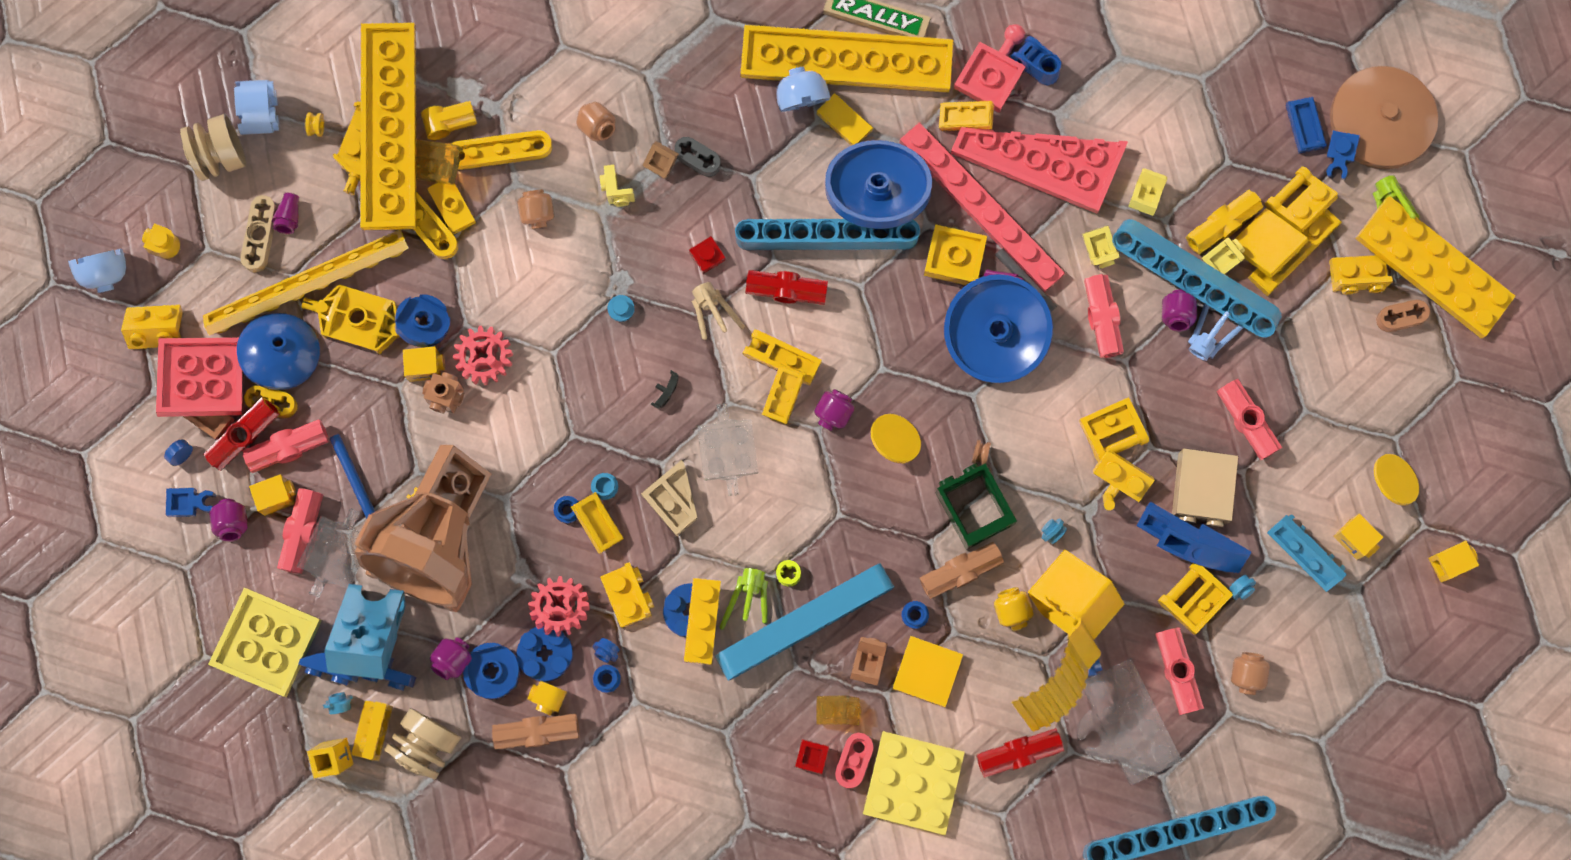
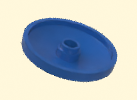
M872 140L851 145L833 158L826 171L825 192L831 207L845 220L866 228L886 229L906 224L922 213L931 197L932 176L928 165L915 151L895 142Z
M988 275L970 282L953 298L945 316L944 337L951 357L967 374L985 382L1007 383L1030 374L1044 360L1052 343L1053 319L1047 302L1032 285L1010 275Z

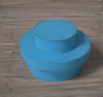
M625 295L613 297L607 307L610 317L618 322L629 320L635 310L633 301Z
M600 473L593 478L591 491L592 493L596 492L600 500H609L617 494L618 482L613 475Z
M1060 518L1056 521L1053 519L1049 520L1041 530L1043 532L1041 538L1045 542L1056 543L1067 530L1063 525L1064 521Z
M1247 575L1241 576L1229 588L1233 594L1232 597L1235 600L1239 598L1245 600L1254 593L1255 589L1253 586L1256 584V581L1253 578L1249 579Z

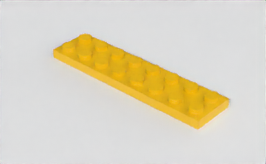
M414 23L361 24L360 227L362 230L416 229V26Z
M744 25L740 76L741 78L781 81L790 75L789 70L804 67L805 71H814L820 74L826 81V84L949 93L953 39Z

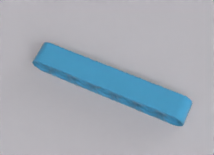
M746 219L740 221L735 228L736 243L744 250L911 249L918 243L920 234L919 224L915 220L893 228L874 229L853 224L845 219ZM747 230L754 233L751 239H744L740 235ZM776 230L780 232L781 236L777 239H771L767 234L770 231ZM798 230H803L808 235L804 239H798L793 234ZM824 230H830L834 233V236L830 239H825L820 234ZM850 230H857L861 236L853 239L847 233ZM884 230L888 236L880 239L874 235V232ZM910 230L914 233V236L912 238H904L901 235V231Z
M1125 220L1113 235L1112 242L1114 247L1123 254L1185 292L1190 293L1221 314L1228 311L1230 313L1229 319L1255 335L1266 338L1274 334L1282 317L1281 311L1277 306L1136 220ZM1124 233L1129 234L1131 238L1126 237ZM1147 247L1152 248L1154 252L1149 251ZM1170 261L1176 263L1177 266L1172 265ZM1193 276H1197V277H1199L1201 280H1197V279H1195ZM1216 290H1220L1224 294H1219ZM1239 304L1245 305L1247 309L1242 308ZM1262 318L1269 320L1271 323L1265 322Z
M879 563L724 649L714 657L725 677L730 681L886 594L894 588V585L882 564Z
M1266 796L1251 797L1091 841L1084 847L1083 858L1084 860H1093L1091 850L1095 846H1100L1103 849L1104 857L1102 860H1130L1267 822L1275 816L1276 805L1272 799ZM1258 801H1261L1266 807V812L1262 817H1259L1254 810L1255 804ZM1232 808L1239 814V820L1234 825L1227 819L1228 811ZM1204 816L1209 817L1212 821V827L1208 832L1203 831L1200 827V821ZM1178 823L1185 829V835L1180 840L1173 835V827ZM1149 831H1154L1158 836V843L1154 847H1150L1146 843L1145 837ZM1123 838H1126L1131 843V850L1126 855L1122 854L1118 849V844Z

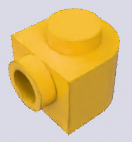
M154 223L152 229L147 228L142 237L143 248L150 254L160 258H172L180 250L181 245L178 237L168 228Z
M540 681L538 686L533 684L527 700L537 704L536 710L551 716L553 711L559 712L567 691Z

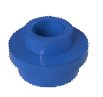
M572 496L559 498L553 508L555 517L562 523L576 521L578 518L573 510L570 514L566 515L563 513V508L567 505L573 506L578 503V500Z
M911 601L902 610V621L909 628L919 629L928 622L929 610L922 602ZM911 611H918L920 618L918 620L911 619Z
M601 638L599 642H595L593 645V649L596 651L594 655L599 660L608 663L609 661L616 662L618 659L617 654L620 649L608 639Z
M612 665L600 666L593 675L594 686L603 693L615 691L621 682L619 671ZM605 674H610L612 676L611 683L604 684L602 677Z

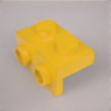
M181 305L126 308L121 332L129 349L158 348V340L160 338H181L179 333L183 315Z

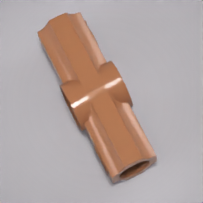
M993 541L969 554L963 553L944 563V566L923 575L919 580L928 598L932 599L955 587L960 588L978 579L979 575L1003 564L1004 560Z
M577 714L549 718L547 716L524 718L520 722L492 725V738L496 750L525 746V748L550 745V742L580 738Z

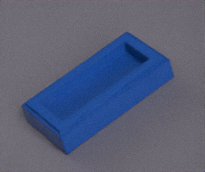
M1308 97L1287 102L1286 109L1298 153L1324 149L1327 145L1314 98Z

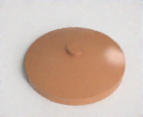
M1377 66L1361 70L1344 82L1333 99L1330 110V124L1332 132L1339 131L1360 135L1355 161L1376 169H1395L1415 161L1430 146L1438 127V111L1432 94L1414 75L1394 67Z

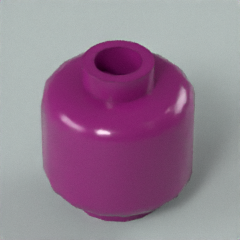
M1174 290L1162 299V322L1169 329L1185 331L1194 325L1197 320V300L1193 295L1184 290Z
M833 389L832 392H824L814 410L815 415L820 418L818 424L830 431L834 427L844 428L854 412V406L851 403L853 399L836 389Z
M230 498L220 500L210 510L212 533L222 541H235L241 538L248 529L245 506Z
M458 637L454 640L449 638L443 639L430 655L431 670L445 680L458 678L466 665L468 666L471 662L472 657L468 651L469 645Z

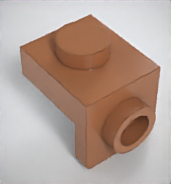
M861 637L850 679L877 685L887 643L880 642L875 638Z

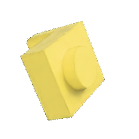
M604 166V175H600L601 191H606L608 203L621 207L629 205V202H634L635 195L632 188L618 190L615 166Z
M1145 168L1142 169L1128 207L1154 216L1168 179L1167 176Z
M1109 226L1082 234L1092 265H1099V268H1105L1115 264L1114 259L1119 258L1120 255L1113 245Z
M1228 237L1201 259L1225 274L1245 259L1242 254L1245 252V249L1237 239L1231 241Z

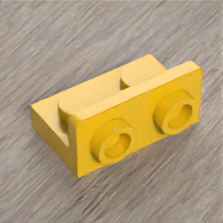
M1376 255L1338 257L1329 260L1333 292L1342 291L1344 295L1355 294L1359 292L1358 290L1379 293L1385 291L1393 282L1392 276L1387 275L1386 263Z
M628 562L624 567L600 576L621 628L652 616L650 609L654 605L649 593H643L639 583L644 582L638 566L632 568V565Z
M368 700L364 702L352 749L353 756L375 761L380 760L393 706Z

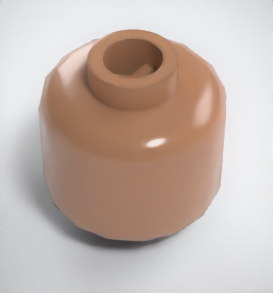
M592 102L583 105L579 109L576 123L577 127L592 141L607 140L612 136L615 131L616 120L615 116L601 103Z
M543 189L523 192V197L517 201L521 223L525 225L531 224V229L547 227L546 222L554 218L551 195L544 193Z
M1242 652V655L1236 657L1233 661L1231 682L1235 686L1240 687V693L1256 695L1257 690H1263L1267 687L1270 664L1264 660V656L1261 654Z

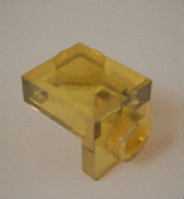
M817 696L816 724L859 725V718L862 713L859 697Z

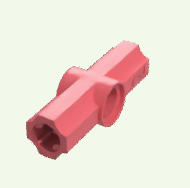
M1099 274L1085 278L1084 284L1089 303L1088 319L1091 329L1095 331L1100 358H1111L1124 353L1119 331L1120 314L1117 303L1113 302L1108 275Z
M1239 379L1231 381L1217 391L1219 397L1234 418L1236 429L1244 434L1260 460L1267 458L1282 448L1264 420L1263 410L1253 403ZM1244 414L1251 415L1255 420V424H1247L1244 420Z
M318 419L294 430L284 429L272 434L269 440L242 450L243 457L250 472L255 473L277 463L292 462L300 458L303 452L328 443L329 439L322 421Z
M299 488L292 515L287 518L284 525V544L277 566L278 569L302 574L309 546L314 544L317 536L318 524L316 521L323 499L322 493Z
M1180 627L1156 633L1155 636L1165 666V677L1170 682L1179 715L1204 709L1194 677V665L1189 660ZM1175 664H1180L1185 668L1184 678L1181 679L1175 676L1173 672Z

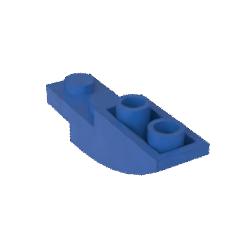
M1152 502L1147 505L1137 524V527L1160 539L1157 546L1161 549L1207 568L1240 573L1251 554L1250 550L1210 527L1202 524L1200 529H1197Z
M325 652L302 658L298 665L306 667L305 673L321 677L322 673L333 675L331 681L343 685H348L349 681L357 683L359 676L327 672ZM390 658L384 679L389 681L388 686L404 691L405 686L413 688L417 677L391 669L394 659ZM361 677L372 682H378L376 678Z

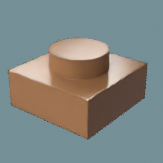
M655 141L642 166L665 179L669 176L679 154Z

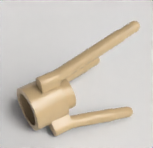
M711 282L703 283L693 289L692 293L695 299L692 301V304L696 310L703 340L707 339L702 307L704 310L710 309L722 332H727L724 321L716 308L718 302L740 329L745 328L740 318L723 299L719 289L715 290Z

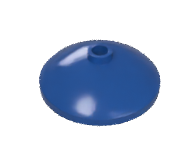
M285 313L267 314L253 320L244 328L237 342V360L241 370L252 382L268 389L283 390L302 384L314 373L320 358V345L314 330L302 319ZM276 341H281L283 345L280 347H276L273 345V343Z

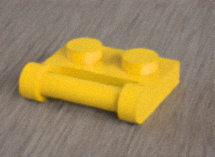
M1302 166L1296 171V176L1275 197H1270L1265 202L1267 209L1300 233H1303L1338 199V193L1317 179L1310 170ZM1303 183L1308 186L1287 208L1282 206Z
M1129 397L1079 419V423L1097 462L1100 461L1107 449L1118 454L1135 445L1140 444L1142 446L1149 443V437ZM1130 427L1133 428L1135 434L1103 448L1101 440Z
M1192 563L1187 574L1167 595L1163 594L1158 599V603L1193 635H1196L1233 594L1207 569ZM1198 577L1201 578L1205 583L1180 608L1175 602Z

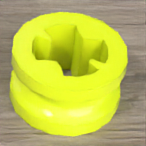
M785 560L778 565L776 576L783 586L791 587L800 581L801 570L796 562ZM787 567L789 570L794 568L796 572H793L794 579L791 580L789 577L783 579L781 576L784 575L783 568Z

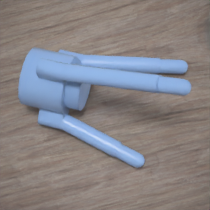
M1204 304L1194 333L1188 341L1191 345L1189 351L1203 361H1207L1208 358L1213 359L1216 353L1244 328L1238 325L1215 345L1217 341L1214 337L1230 315L1226 311L1209 334L1203 332L1200 336V331L1210 307L1207 304Z

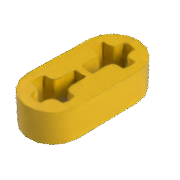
M253 386L244 395L245 404L249 408L256 404L252 398L253 396H258L259 393L273 405L274 402L284 403L286 399L290 407L284 408L283 412H281V408L274 405L280 413L279 418H290L297 411V401L286 392Z

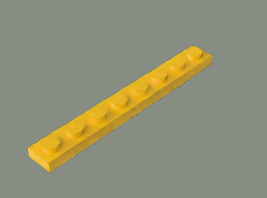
M401 229L204 314V328L209 336L215 333H223L235 324L251 321L260 313L274 311L283 303L290 300H299L306 293L315 289H324L331 282L338 279H347L361 269L372 268L386 258L400 256L405 250L409 249Z

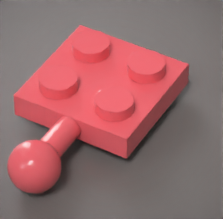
M1012 24L1007 27L1004 34L1005 42L999 52L979 42L955 82L954 89L976 101H992L994 103V111L1000 113L1026 67L1008 57L1013 47L1021 44L1025 39V30L1018 24Z

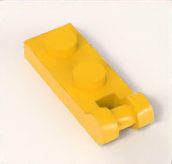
M754 329L751 335L752 341L749 346L745 347L742 354L777 371L782 363L806 372L803 383L810 386L822 360ZM761 344L768 346L765 353L758 351Z

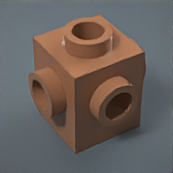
M445 372L442 373V376L433 373L431 380L428 379L425 382L422 394L425 401L430 405L429 408L442 414L445 411L454 414L457 406L461 405L464 398V388L457 381L458 378ZM441 388H446L445 392L440 394Z

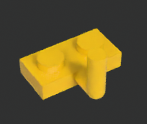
M1107 449L1093 469V474L1110 484L1103 494L1104 508L1109 511L1114 509V498L1119 491L1140 502L1155 481L1153 476L1110 449Z

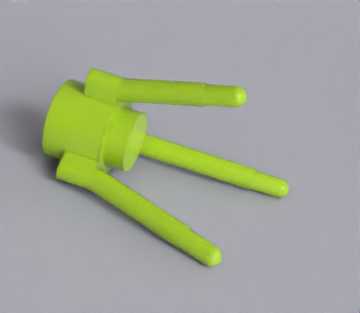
M1395 175L1387 176L1376 182L1377 191L1372 194L1375 198L1377 209L1382 204V200L1391 196L1394 200L1399 199L1411 219L1416 217L1420 219L1419 214L1404 194Z
M745 568L743 576H738L736 588L719 626L720 630H724L742 587V591L747 593L743 620H748L753 594H759L760 590L762 622L767 624L768 581L764 580V571Z

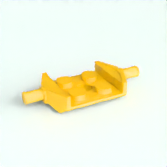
M361 101L354 102L355 112L338 154L334 153L333 155L334 160L349 174L343 191L347 194L350 193V195L355 194L357 185L361 181Z

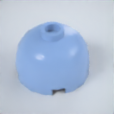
M804 67L789 70L790 75L781 80L776 92L780 112L798 110L799 107H810L830 100L829 89L823 77L814 71H805Z
M122 248L115 250V252L112 250L77 259L78 264L76 259L68 261L74 279L87 289L97 288L98 293L113 290V284L121 281L126 272V259Z

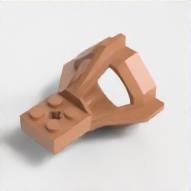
M440 445L414 496L369 514L355 541L357 548L354 551L359 566L366 570L365 574L370 578L381 580L393 589L403 590L405 594L431 605H441L451 612H458L472 585L467 544V528L470 525L469 518L491 473L456 446Z

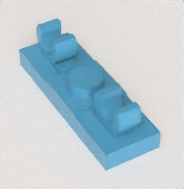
M1285 515L1267 534L1327 592L1347 575L1344 572L1345 566L1341 565L1339 567L1332 560L1335 556L1333 554L1328 556L1304 532L1305 526L1299 527L1293 521L1294 515Z

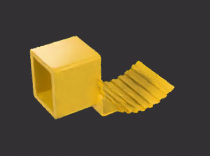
M1065 549L1027 592L1040 613L1068 633V646L1064 650L1066 655L1065 658L1061 659V666L1055 670L1056 674L1054 677H1050L1048 683L1045 686L1041 685L1038 691H1032L1025 698L1021 696L1018 697V700L1011 701L1032 732L1040 730L1044 726L1047 728L1053 722H1059L1063 715L1067 716L1069 710L1077 705L1076 701L1081 699L1083 695L1081 692L1087 685L1085 680L1088 679V670L1101 655V651L1094 639L1124 605L1111 580Z

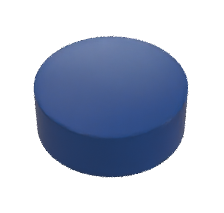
M184 439L177 440L167 448L164 458L170 465L178 466L190 457L193 447Z

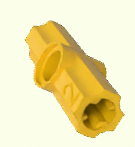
M1248 190L1229 205L1224 204L1207 218V221L1196 227L1185 237L1188 245L1194 252L1200 255L1219 240H1225L1242 226V223L1263 208L1261 199L1255 192Z

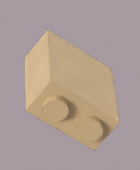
M1183 448L1178 453L1172 514L1189 524H1196V521L1207 522L1206 526L1213 528H1223V525L1231 522L1238 456Z

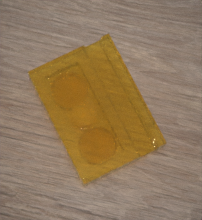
M416 139V180L454 185L460 163L458 157L463 148L455 144Z

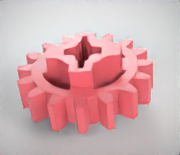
M482 326L478 327L477 333H474L471 328L468 329L470 336L466 338L461 335L462 345H454L459 354L453 355V359L460 362L455 366L456 369L463 371L462 376L464 379L472 376L471 381L473 384H477L479 379H481L484 385H488V379L490 378L498 382L497 375L500 373L506 376L507 373L504 367L512 366L511 361L507 357L513 356V352L506 349L511 345L510 342L503 340L504 335L501 331L495 335V330L491 326L487 332L484 331ZM486 339L483 342H476L478 340ZM500 347L501 356L500 360L498 361L496 359V353L498 352V348ZM467 350L470 351V358L468 360V364L466 363ZM482 352L483 354L487 353L488 357L484 359L483 357L479 358L478 355ZM482 369H491L486 372H480Z
M559 576L555 583H553L551 578H548L547 586L539 583V593H531L533 601L528 602L529 609L532 611L530 612L531 620L536 621L537 629L544 627L546 635H549L552 630L555 631L557 637H560L563 630L568 635H571V627L574 626L580 629L579 620L587 621L588 619L585 611L590 610L589 603L586 602L589 600L587 592H582L581 584L574 586L572 578L566 583L563 582L562 576ZM577 600V609L574 613L572 607L575 606V601ZM543 601H545L546 606L543 607V612L541 613V606Z

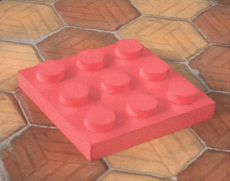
M239 337L160 338L158 340L157 417L242 415L243 371L237 360V342Z

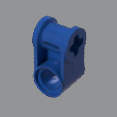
M1028 36L1020 50L1010 56L1011 59L1026 66L1024 71L1043 85L1054 84L1059 78L1061 69L1060 58L1044 47L1037 39ZM1049 66L1052 67L1054 71L1046 72L1042 68Z

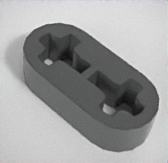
M682 137L676 142L675 152L679 154L677 159L681 163L706 177H712L719 172L721 163L716 152L690 137ZM688 145H690L691 152L694 153L695 156L688 152L685 155H682L681 147L687 148ZM700 158L705 161L713 159L714 167L708 166L707 169L704 168V162Z

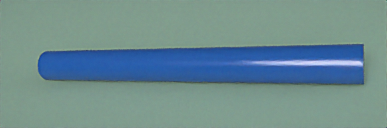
M336 434L329 439L367 519L369 514L374 513L375 510L340 434Z

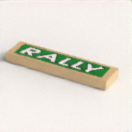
M827 0L823 10V14L897 36L925 37L931 18L876 0Z

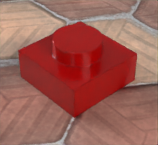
M712 236L689 249L690 255L703 274L726 261L725 256Z
M802 739L795 767L822 774L829 746Z

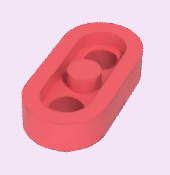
M855 733L845 743L835 771L837 782L844 788L858 786L864 777L873 752V742L866 734ZM860 742L864 745L862 753L854 751L855 743ZM846 769L854 771L853 779L848 780L844 777Z

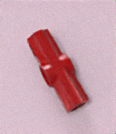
M748 270L745 294L770 297L777 302L794 304L799 301L825 305L828 281L804 278L790 271H779L776 274Z
M262 397L236 423L229 426L226 433L204 453L206 460L213 467L222 471L280 415L277 408L266 398ZM239 427L244 428L247 432L245 441L240 440L237 436Z
M1057 728L1030 737L1023 736L1003 743L1004 746L981 752L976 757L980 771L985 778L1009 769L1016 770L1036 763V760L1064 751L1060 734Z

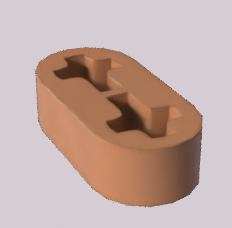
M1411 300L1383 308L1377 314L1376 323L1385 332L1415 327L1428 319L1430 309L1422 300ZM1414 308L1416 311H1421L1418 319L1416 315L1407 316L1406 314ZM1388 313L1390 317L1399 315V318L1392 324L1384 319Z

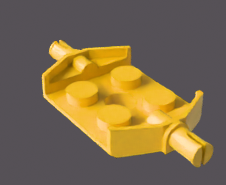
M342 285L336 286L319 302L306 297L303 299L305 303L302 302V308L318 314L320 331L324 338L330 337L381 354L400 337L395 331V316L398 305L393 300ZM355 311L364 312V319L360 323L351 322V315Z

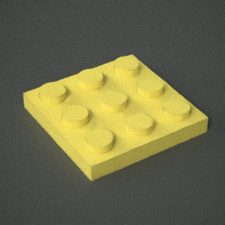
M244 588L208 665L283 697H287L301 665H298L299 660L305 658L322 620Z
M882 731L863 815L946 835L965 752Z

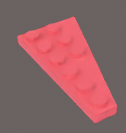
M961 127L950 154L1098 214L1128 141L1109 142L1096 138L1094 140H1086L1073 136L1037 133L1035 135H1027L1014 131L1003 133L994 132V130Z

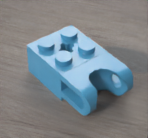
M349 584L325 647L327 672L384 679L405 610V593L403 590L390 589L385 598L379 601H369L364 599L362 595L363 585Z

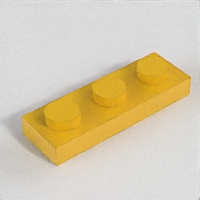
M693 578L684 662L712 665L721 581Z

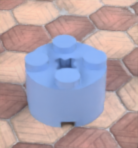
M269 80L235 81L236 116L241 119V124H238L240 135L265 134L279 131V118L276 115L275 107H273L278 106L274 82Z

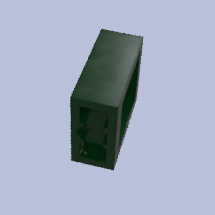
M975 463L963 470L964 475L956 479L953 476L945 478L938 483L940 487L935 492L966 550L1005 531L1017 522L986 463L981 466ZM981 478L1002 517L968 534L947 494Z

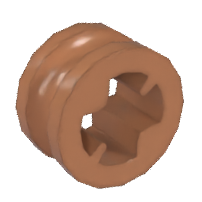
M977 439L972 457L973 464L980 462L983 465L987 462L990 442L982 444L981 440Z

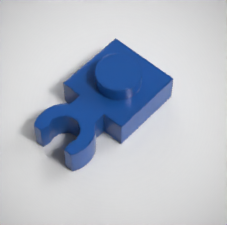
M1339 131L1332 132L1327 158L1334 159V162L1327 168L1328 177L1332 176V171L1335 168H1340L1343 171L1341 180L1347 178L1348 170L1345 164L1346 161L1354 163L1360 135Z
M167 488L166 516L194 517L196 516V509L199 508L204 512L210 513L213 506H206L205 500L209 497H216V494L206 490L197 495V489Z

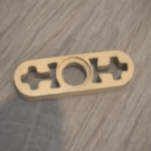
M265 195L256 197L251 203L240 257L243 266L253 273L261 272L266 268L274 233L272 218L277 210V205L270 197ZM265 203L270 210H265L263 219L268 223L261 221L262 213L259 211V207H264ZM255 229H266V236L262 240L257 241L253 239L252 234ZM251 245L257 247L256 255L260 258V261H255L254 265L248 260L255 255V249Z

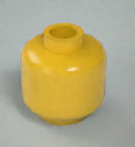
M1018 587L999 592L997 594L998 598L994 601V608L1000 625L1011 627L1013 631L1028 626L1027 621L1033 617L1034 613L1027 592L1019 591Z

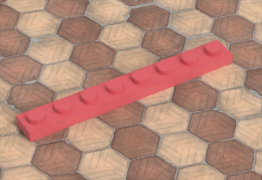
M920 123L900 139L899 143L912 149L923 158L930 169L931 176L1001 249L1004 248L1044 293L1064 276L1065 272Z

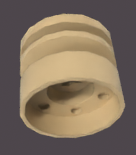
M226 113L207 120L209 131L207 133L200 123L194 124L193 130L189 126L180 129L185 156L201 181L210 178L209 171L214 177L220 175L219 162L222 163L228 172L246 166V158L240 139Z
M409 708L400 723L409 732L408 736L404 737L399 734H393L392 738L402 744L399 749L396 746L387 744L384 750L407 770L419 776H426L436 780L439 773L429 765L432 762L440 767H444L445 763L436 755L437 752L440 750L452 754L461 737L424 714Z

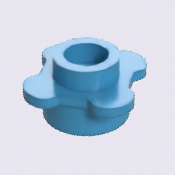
M345 692L328 696L329 700L323 705L324 708H328L331 715L343 713L352 708L350 702L353 699V695L346 696Z

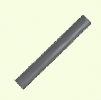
M1004 248L996 253L995 256L1011 273L1018 274V277L1023 278L1025 282L1032 285L1043 296L1051 312L1056 309L1057 305Z

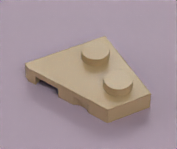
M682 460L641 493L643 498L676 536L698 519L685 465Z

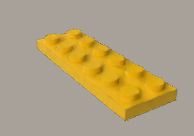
M1391 196L1385 198L1355 238L1481 339L1488 335L1515 298L1513 293L1417 217L1411 219L1404 207Z

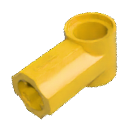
M471 101L445 108L442 106H431L421 112L424 128L429 140H439L447 137L451 131L477 124Z

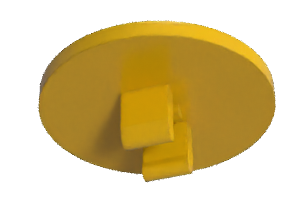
M884 414L878 417L872 424L871 440L876 450L886 459L895 463H908L919 454L921 448L920 436L915 427L905 418L895 414Z
M1385 454L1376 460L1374 464V477L1384 496L1397 505L1406 506L1413 503L1419 494V483L1410 465L1394 454Z

